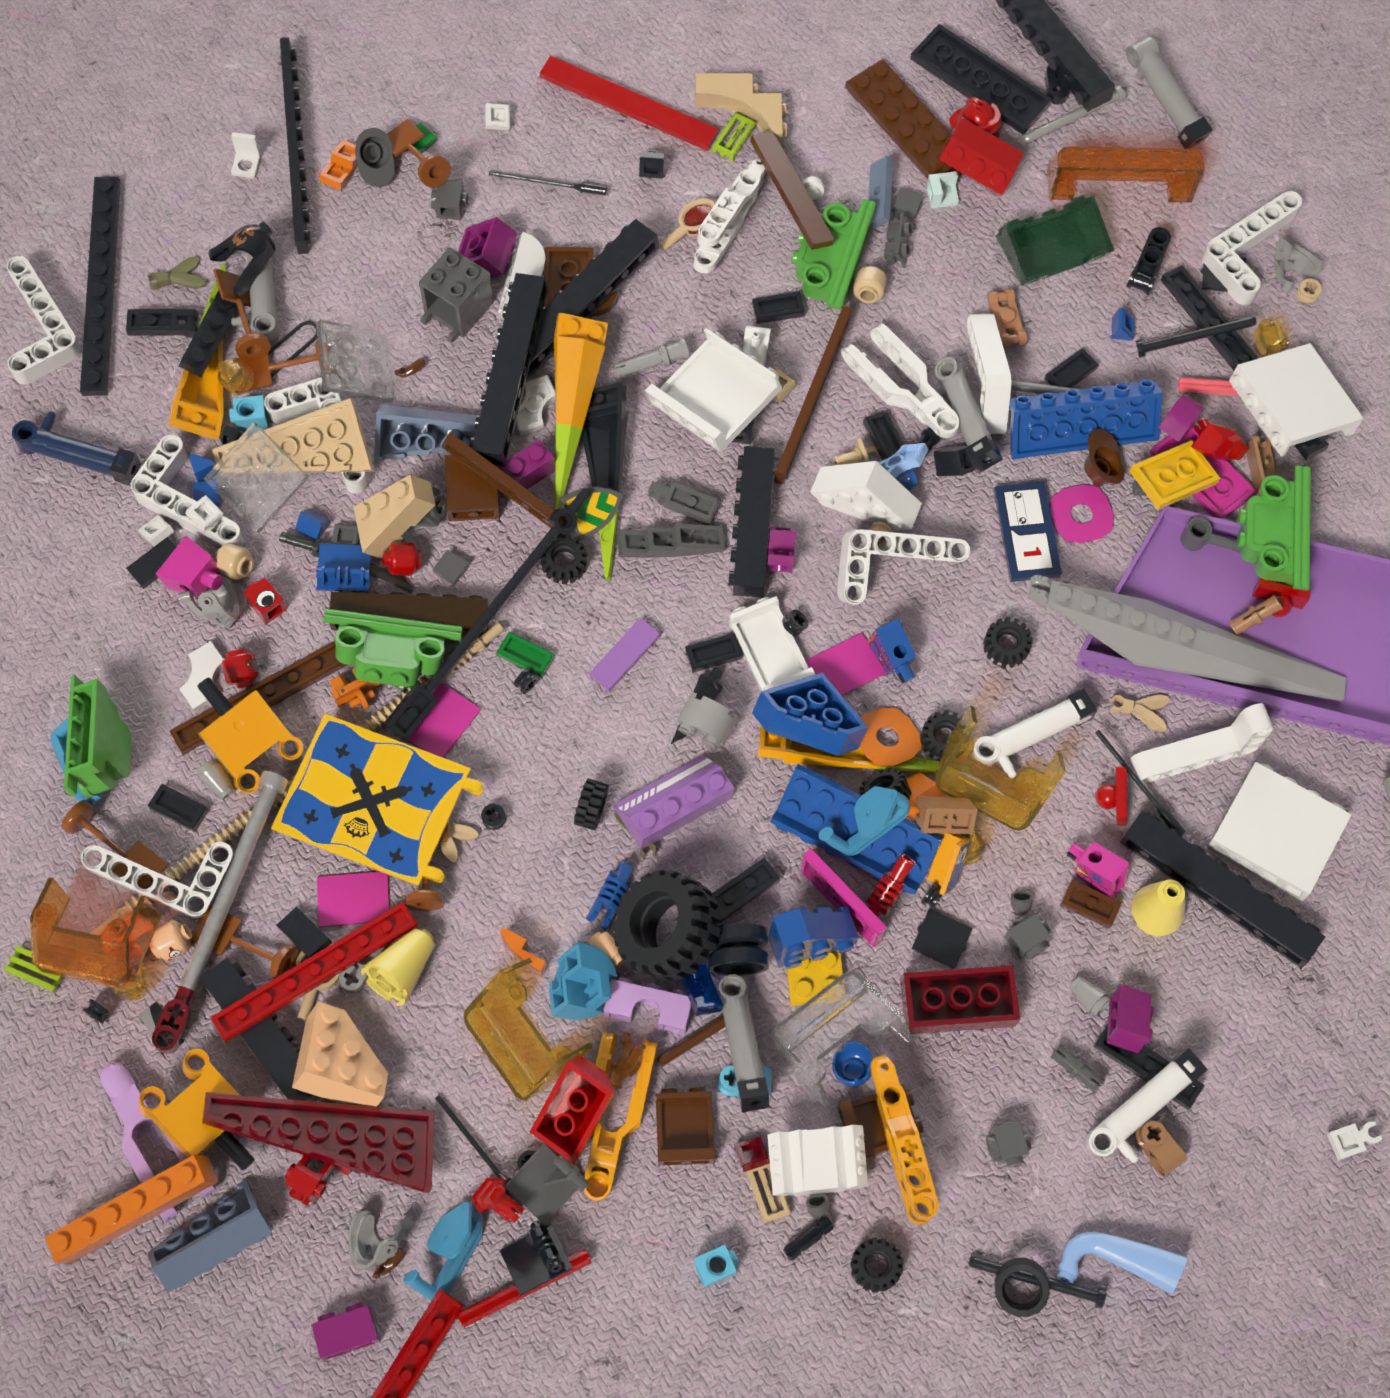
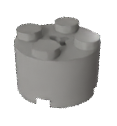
M691 693L677 720V723L680 725L678 731L689 737L695 734L703 738L702 743L712 749H716L718 745L724 746L738 719V715L734 714L731 717L728 715L729 708L705 696L701 700L696 699L697 693Z

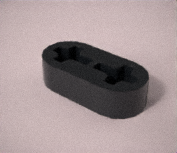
M1047 66L1045 72L1046 94L1052 98L1051 103L1056 105L1063 104L1068 98L1070 89L1065 88L1061 77L1056 78L1055 72H1052L1049 66ZM1056 87H1059V93L1062 95L1057 94L1055 91Z

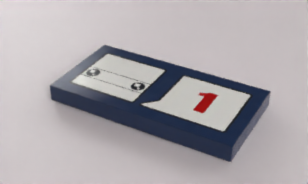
M1045 482L995 486L993 491L1010 582L1031 580V577L1035 575L1048 578L1061 577L1062 571Z

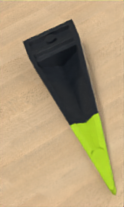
M623 382L593 389L581 432L592 487L610 488L617 492H620L628 420L626 385ZM618 510L613 518L599 531L604 577L608 581L611 579Z

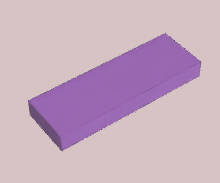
M640 618L593 668L589 676L610 692L660 638V633Z

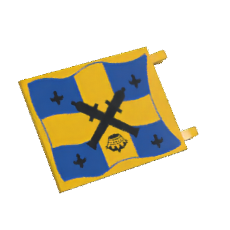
M324 714L271 826V830L418 887L423 877L441 884L445 875L442 870L429 866L462 790L464 789L471 794L480 796L484 787L480 781L468 778L471 772L469 767Z

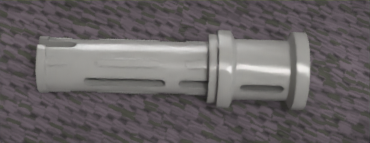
M680 338L679 342L667 346L659 345L656 351L617 364L615 363L613 366L617 378L621 379L655 366H670L671 362L683 358L688 360L690 355L684 338Z

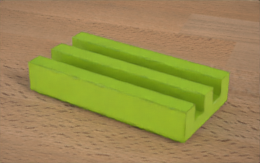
M735 112L712 146V152L717 153L718 151L720 156H728L729 160L733 162L755 129L756 122ZM738 120L741 121L725 147L721 146ZM747 124V128L745 129V131L743 132V134L741 135L733 149L730 150V148L732 147V145L734 144V142L736 141V139L738 138V136Z
M17 945L14 949L16 952L13 956L11 955L10 963L8 966H5L4 971L55 993L68 968ZM24 955L59 970V972L54 974L20 959V957ZM18 964L53 979L54 982L51 985L16 970L15 967Z

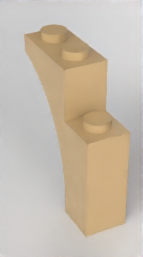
M696 73L695 107L717 108L734 113L737 112L755 121L756 126L763 133L773 131L782 146V138H787V123H782V118H786V103H782V93H757V83H753V73Z

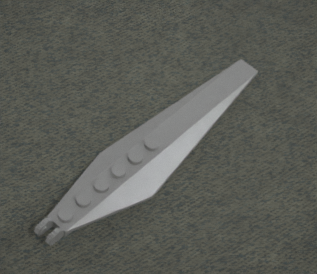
M1040 575L1031 577V585L1035 588L1028 590V598L1030 600L1045 605L1046 608L1058 611L1137 666L1337 701L1344 700L1346 677L1150 600L1057 581L1051 582L1048 577Z

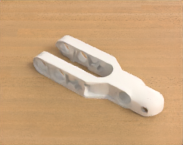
M760 158L752 160L746 170H743L738 175L732 186L725 188L699 227L697 241L700 247L695 253L693 262L696 271L703 274L712 272L739 232L749 209L757 198L758 191L765 181L766 169ZM720 217L718 222H715L713 219ZM718 243L721 245L720 248H713ZM706 258L709 259L711 263L702 264L701 262H699V259Z
M881 323L873 328L870 336L877 347L919 387V391L915 396L909 390L899 388L880 368L877 369L867 359V355L864 352L861 353L854 345L849 344L841 350V355L847 365L887 405L908 409L922 424L928 425L942 438H951L956 435L959 430V417L957 413L928 384L926 365L886 325Z

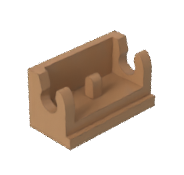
M1259 436L1251 438L1247 445L1249 450L1246 452L1253 487L1257 490L1256 494L1266 477L1271 475L1278 476L1271 441L1267 438L1266 441L1260 442Z
M917 796L916 805L920 809V815H915L914 818L922 833L973 834L978 809L968 798Z

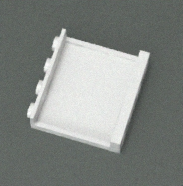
M705 328L703 331L707 340L660 389L651 384L645 392L652 405L713 448L722 452L782 390V387L778 380L779 375L773 368H765L755 356H747L735 343L729 344L720 333H713Z
M1310 343L1239 364L1229 379L1233 389L1239 394L1246 408L1252 413L1258 425L1263 429L1281 457L1286 454L1290 446L1340 430H1342L1345 436L1354 434L1364 419Z
M1255 762L1249 769L1246 779L1207 848L1303 901L1310 895L1352 814L1346 812L1345 808L1341 805L1326 801L1316 791L1306 790L1299 786L1294 779L1277 774L1269 765Z

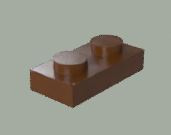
M1071 880L1060 906L1110 929L1122 902Z

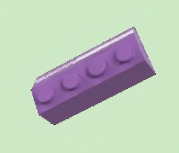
M702 755L615 803L613 808L638 847L644 849L651 843H655L731 800L734 786L718 764Z

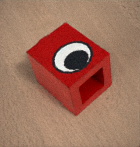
M265 577L260 581L251 583L244 592L248 604L266 625L287 610L283 598Z

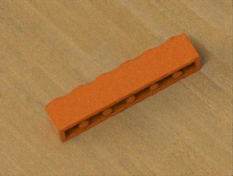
M192 1155L45 1236L44 1238L55 1264L74 1262L218 1183V1178L208 1156Z

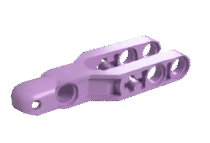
M112 1062L102 1069L100 1081L124 1123L122 1151L140 1182L143 1183L154 1177L153 1173L155 1171L137 1142L138 1130L136 1127L144 1121L153 1120L144 1117L138 1110L139 1096L142 1091L130 1071L123 1064ZM145 1099L143 1101L145 1106L151 1108L148 1101ZM166 1136L180 1162L187 1159ZM212 1185L199 1193L204 1198L210 1192H214L216 1188ZM173 1207L160 1214L165 1222L178 1215Z

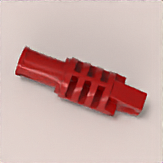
M900 854L890 873L886 872V874H883L866 901L870 904L869 909L877 917L881 913L885 916L888 914L904 889V879L915 865V861L905 854Z

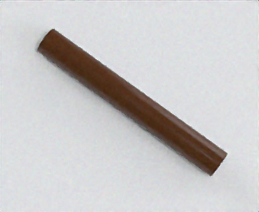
M721 1016L656 1057L662 1067L725 1028L724 1016Z

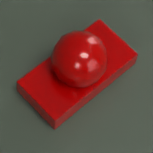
M1261 578L1253 589L1252 597L1267 600L1272 595H1275L1283 609L1272 614V616L1284 617L1290 613L1292 607L1303 609L1310 599L1311 591L1293 589V586Z
M1116 767V786L1107 783L1101 785L1095 793V800L1101 808L1107 810L1116 808L1117 826H1127L1128 824L1127 769L1125 767Z

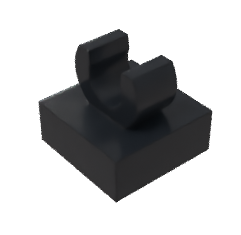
M648 148V152L640 151L639 177L663 179L664 153H658V149Z

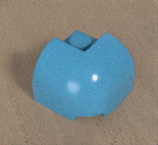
M578 942L557 960L559 967L556 971L554 981H549L551 1014L554 1017L570 1020L596 1017L604 1012L603 1004L611 999L609 981L617 976L615 966L601 949Z

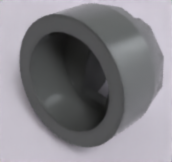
M1025 891L1013 892L1011 894L1012 909L1018 914H1025L1030 911L1033 902L1032 894Z
M818 1193L811 1195L806 1200L808 1212L812 1217L820 1219V1216H827L830 1212V1203L827 1195Z

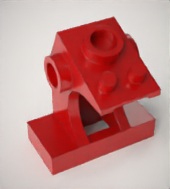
M304 1155L297 1165L293 1163L287 1170L284 1177L287 1179L285 1185L290 1189V1197L297 1199L305 1206H308L310 1202L315 1205L317 1198L323 1195L328 1186L325 1179L334 1169L347 1176L352 1170L325 1162L326 1164L317 1174L307 1168L314 1158Z

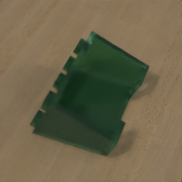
M1085 195L1078 196L1070 200V203L1064 205V209L1056 212L1055 208L1041 214V218L1034 220L1033 216L1019 221V218L1005 223L1004 227L998 229L999 233L995 237L1021 286L1100 259L1114 251L1094 196L1085 198Z

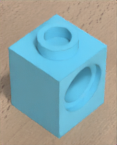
M263 395L233 398V408L229 409L231 423L236 424L238 431L247 432L269 428ZM248 412H253L249 416H244V414Z
M726 1245L693 1259L704 1289L735 1276L737 1273L735 1267L739 1266L733 1249L728 1251ZM715 1258L722 1259L726 1265L725 1270L721 1273H714L709 1267L711 1260Z

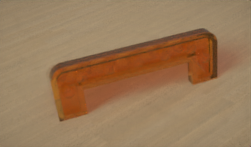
M1064 147L1050 158L1047 166L1049 200H1073V180L1166 182L1168 202L1192 203L1205 171L1204 157L1195 149Z

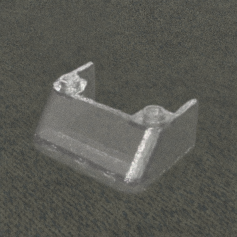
M854 971L841 975L779 1023L772 1031V1039L777 1049L800 1082L825 1108L831 1104L821 1084L826 1076V1070L820 1059L857 1030L862 1028L869 1035L877 1036L885 1033L892 1027L908 1043L913 1040L904 1015L860 973Z

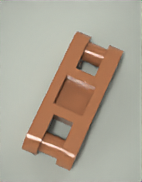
M1013 288L1004 289V292L1000 293L996 291L988 292L987 300L990 312L995 316L1003 348H1009L1013 344L1018 346L1026 345L1027 336L1022 327ZM1005 302L1006 306L999 307L998 303Z

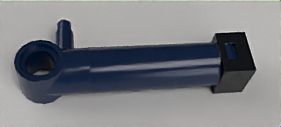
M52 411L48 412L40 428L36 427L29 420L19 421L12 428V437L19 449L25 454L37 453L112 476L114 481L131 486L132 479L141 466L134 452L121 448L118 451H114L50 431L56 414Z

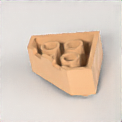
M318 1001L306 1018L292 1088L340 1104L377 1107L385 1095L387 1071L346 1011Z

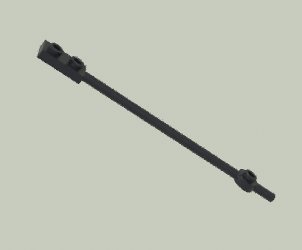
M583 488L568 508H557L552 512L550 516L551 529L424 687L419 683H415L383 723L402 741H407L438 702V699L432 693L559 534H569L575 530L577 526L576 513L591 495L587 489ZM561 516L564 518V523L562 525L559 524V518Z

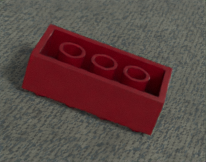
M1013 965L903 973L900 979L906 1035L1016 1027L1020 1021Z

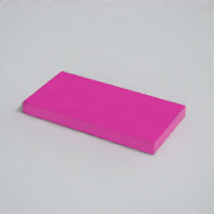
M1192 427L1182 442L1169 435L1154 446L1150 454L1155 456L1192 440L1195 442L1199 434ZM1203 455L1221 479L1216 485L1192 496L1212 517L1226 518L1253 497L1257 490L1228 461L1213 460Z
M810 848L803 855L800 872L836 909L848 907L856 930L872 947H876L882 941L887 927Z

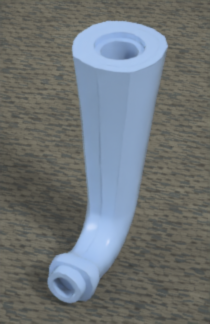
M1085 1232L1076 1235L1066 1244L1062 1253L1061 1263L1057 1268V1277L1072 1284L1079 1276V1260L1085 1255L1092 1254L1145 1279L1172 1295L1188 1257L1114 1235Z

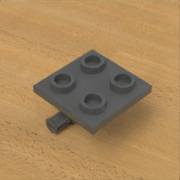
M543 1143L505 1187L541 1223L546 1225L578 1188L580 1191H583L588 1187L589 1181L579 1173L580 1169L575 1164L571 1165L563 1155L557 1157Z

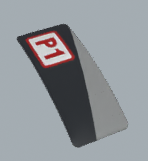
M157 1002L138 1014L151 1034H153L162 1012ZM168 1023L165 1024L166 1026H170V1027H172L174 1030H176L175 1027L173 1026V1024H172V1025H170V1024H168ZM164 1033L161 1035L159 1045L162 1047L171 1045L173 1034Z

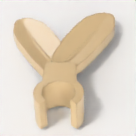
M1115 695L1111 699L1112 702L1118 701L1121 707L1113 705L1110 709L1111 712L1128 714L1132 712L1154 731L1165 732L1167 730L1164 720L1152 711L1165 707L1170 701L1168 696L1154 695L1136 702L1125 699L1121 695Z
M448 823V842H439L446 859L452 863L457 862L458 851L452 838L471 841L478 838V832L466 825Z

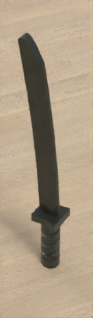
M281 532L279 537L280 542L301 547L305 550L308 549L312 551L314 557L319 556V544H322V539L317 538L315 542L285 532ZM371 563V575L409 593L413 592L412 587L405 578L391 575L388 570Z

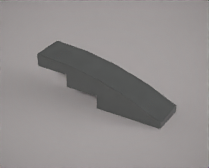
M675 523L672 528L647 526L645 531L620 529L617 533L619 557H678L724 552L726 550L723 526Z

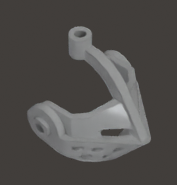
M1281 237L1274 257L1276 277L1279 284L1282 285L1281 290L1290 293L1294 283L1285 279L1284 269L1316 277L1323 269V262L1296 243ZM1289 257L1294 259L1293 263L1288 261Z
M219 575L223 578V583L218 590H213V592L205 591L200 594L198 598L200 607L193 599V592L191 590L179 593L180 601L187 602L189 608L196 615L225 626L227 629H230L241 614L239 595L228 576Z
M366 1208L357 1211L351 1221L348 1239L349 1250L354 1263L360 1269L371 1271L386 1262L387 1259L394 1257L399 1244L405 1236L406 1230L413 1227V1221L410 1217L397 1221L398 1230L394 1238H387L380 1242L374 1231L375 1219L371 1211ZM367 1246H370L372 1254L371 1260H368L366 1252Z

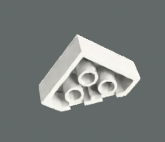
M877 461L821 467L810 492L823 506L870 523L884 522L891 527L892 531L912 529L922 505L915 496Z

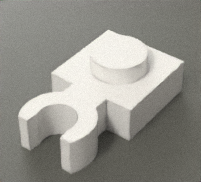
M1374 1121L1368 1122L1360 1128V1131H1358L1354 1123L1329 1132L1327 1137L1337 1160L1339 1161L1366 1151L1364 1143L1373 1145L1383 1139L1382 1136L1373 1138L1368 1134V1129L1375 1126L1376 1123Z

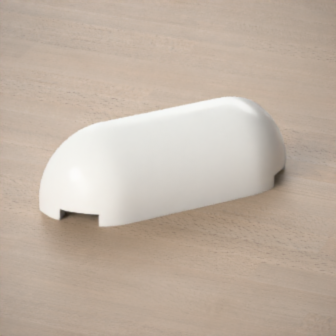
M522 232L517 252L513 253L498 308V318L503 319L504 304H508L509 283L514 281L515 273L541 276L545 264L544 249L536 238L525 232Z

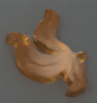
M625 1032L621 1038L623 1046L621 1057L616 1064L611 1065L613 1069L611 1084L616 1089L623 1088L621 1085L623 1076L631 1078L638 1072L642 1063V1052L646 1049V1046L641 1043L635 1047L634 1043L630 1041L631 1034Z

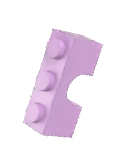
M619 977L618 980L611 979V999L605 1003L604 1017L631 1023L633 1013L639 1006L651 1005L660 1014L658 1021L659 1030L685 1035L693 998L688 996L687 992L677 989L667 992L661 990L660 986L650 983L640 986L634 984L633 980Z

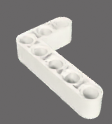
M1284 192L1208 243L1202 257V264L1204 263L1237 303L1242 305L1251 304L1261 285L1256 274L1239 256L1295 219L1302 204V198L1297 192Z
M15 256L7 262V270L15 286L47 335V337L18 351L8 359L7 365L14 379L18 383L26 385L78 358L81 348L73 331L29 261L23 256Z
M971 314L967 318V332L981 382L979 409L990 435L1006 434L1011 393V373L994 314Z
M321 377L268 394L265 397L264 406L270 421L281 424L339 403L341 400L334 381L328 377ZM325 391H329V392H330V393H328V394H326V395H322V393L325 392ZM300 399H306L303 402H297ZM276 406H282L278 410H273ZM341 472L349 492L359 494L367 489L368 480L366 472ZM354 476H360L357 480H350Z
M176 435L165 436L132 479L131 489L138 503L218 547L226 543L243 547L244 538L238 524L223 516L203 532L188 516H183L186 510L197 501L168 485L185 463L187 452L180 437ZM175 448L178 449L177 451H175V452H173V453H169L172 449H175ZM164 468L161 472L155 473L157 469ZM144 488H149L146 492H140ZM164 500H171L167 504H161ZM235 534L232 539H225L228 535Z
M850 529L846 531L842 539L837 595L842 602L855 605L864 601L867 594L871 554L963 562L969 557L970 546L965 540ZM856 534H859L861 544L856 548L852 540ZM883 536L886 540V546L880 550L877 542ZM905 539H908L911 545L907 552H904L902 549V543ZM932 541L935 545V550L930 555L927 552V545ZM954 544H957L959 553L954 557L951 549ZM853 560H856L859 568L853 574L850 570V564ZM853 585L856 589V595L850 599L847 591Z
M1259 703L1242 710L1229 727L1137 753L1130 758L1137 777L1143 784L1252 753L1261 747L1274 730V727L1264 704Z
M225 842L212 844L190 887L96 845L84 849L81 855V862L87 870L187 916L201 918L208 912L232 861L233 852L230 845ZM225 849L229 853L228 858L224 862L215 861L213 859L215 850ZM93 852L102 854V861L97 866H90L87 863L88 856ZM117 864H125L128 867L127 874L121 878L115 877L112 872L113 868ZM206 873H212L216 876V883L211 887H205L200 882L201 877ZM143 875L153 877V885L148 889H141L138 886V880ZM170 886L176 887L179 890L178 897L172 901L166 900L163 897L164 890ZM193 898L202 899L204 901L203 909L199 912L189 910L188 904Z

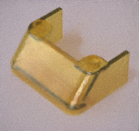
M970 705L948 738L935 774L936 786L941 792L951 797L968 798L978 809L977 811L1013 830H1024L1031 824L1066 772L1063 756L1057 752L1044 772L1031 767L1024 768L1017 774L1014 780L970 757L974 749V739L971 732L977 725L975 707Z
M530 958L498 971L465 1009L463 1015L468 1030L514 1095L522 1101L535 1097L556 1082L567 1061L580 1056L585 1057L593 1048L590 1042L574 1051H571L565 1045H558L551 1050L522 1010L521 1006L527 1000V990L519 977L532 963Z

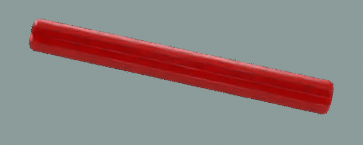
M581 1249L567 1256L573 1268L572 1270L520 1296L514 1283L461 1310L458 1314L461 1325L467 1327L589 1265L591 1258L587 1250Z

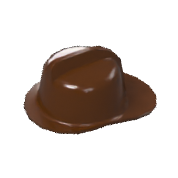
M1094 429L1088 437L1089 455L1084 463L1085 472L1093 481L1095 487H1101L1107 483L1119 484L1124 480L1125 472L1117 442L1106 430Z

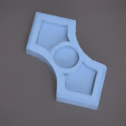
M925 443L902 445L894 455L878 463L896 478L909 469L920 467L928 452V448Z

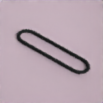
M311 321L300 323L276 343L268 353L271 354L304 325L314 326L316 329L315 336L286 361L293 360L319 337L320 329L318 325ZM281 369L274 370L271 373L272 377L275 374H277Z

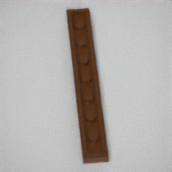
M844 305L842 307L776 469L775 483L782 485L785 482L849 324L852 312L850 307Z
M333 641L227 700L234 706L256 690L267 705L272 707L347 665L336 659V644ZM213 707L170 730L183 755L205 743L198 733L220 717Z

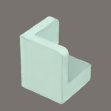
M956 171L929 175L926 190L931 209L959 204L956 189L958 178Z

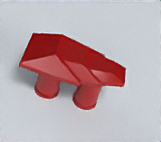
M1201 419L1197 422L1201 429L1198 425L1194 426L1195 432L1199 436L1191 447L1213 460L1227 461L1230 459L1240 461L1249 450L1242 442L1243 438L1238 436L1234 430L1210 423L1207 419Z
M486 1178L472 1197V1205L475 1207V1210L481 1213L491 1208L506 1222L509 1220L512 1223L516 1222L519 1219L517 1214H522L525 1208L506 1194L504 1178Z

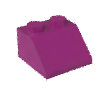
M495 217L467 227L458 252L487 270L490 278L504 274L507 270L508 260L515 248V240L518 233Z

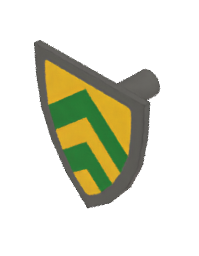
M585 488L591 495L576 513L577 526L574 531L579 541L600 531L613 518L621 503L622 493L610 488ZM582 489L560 497L564 508H568Z

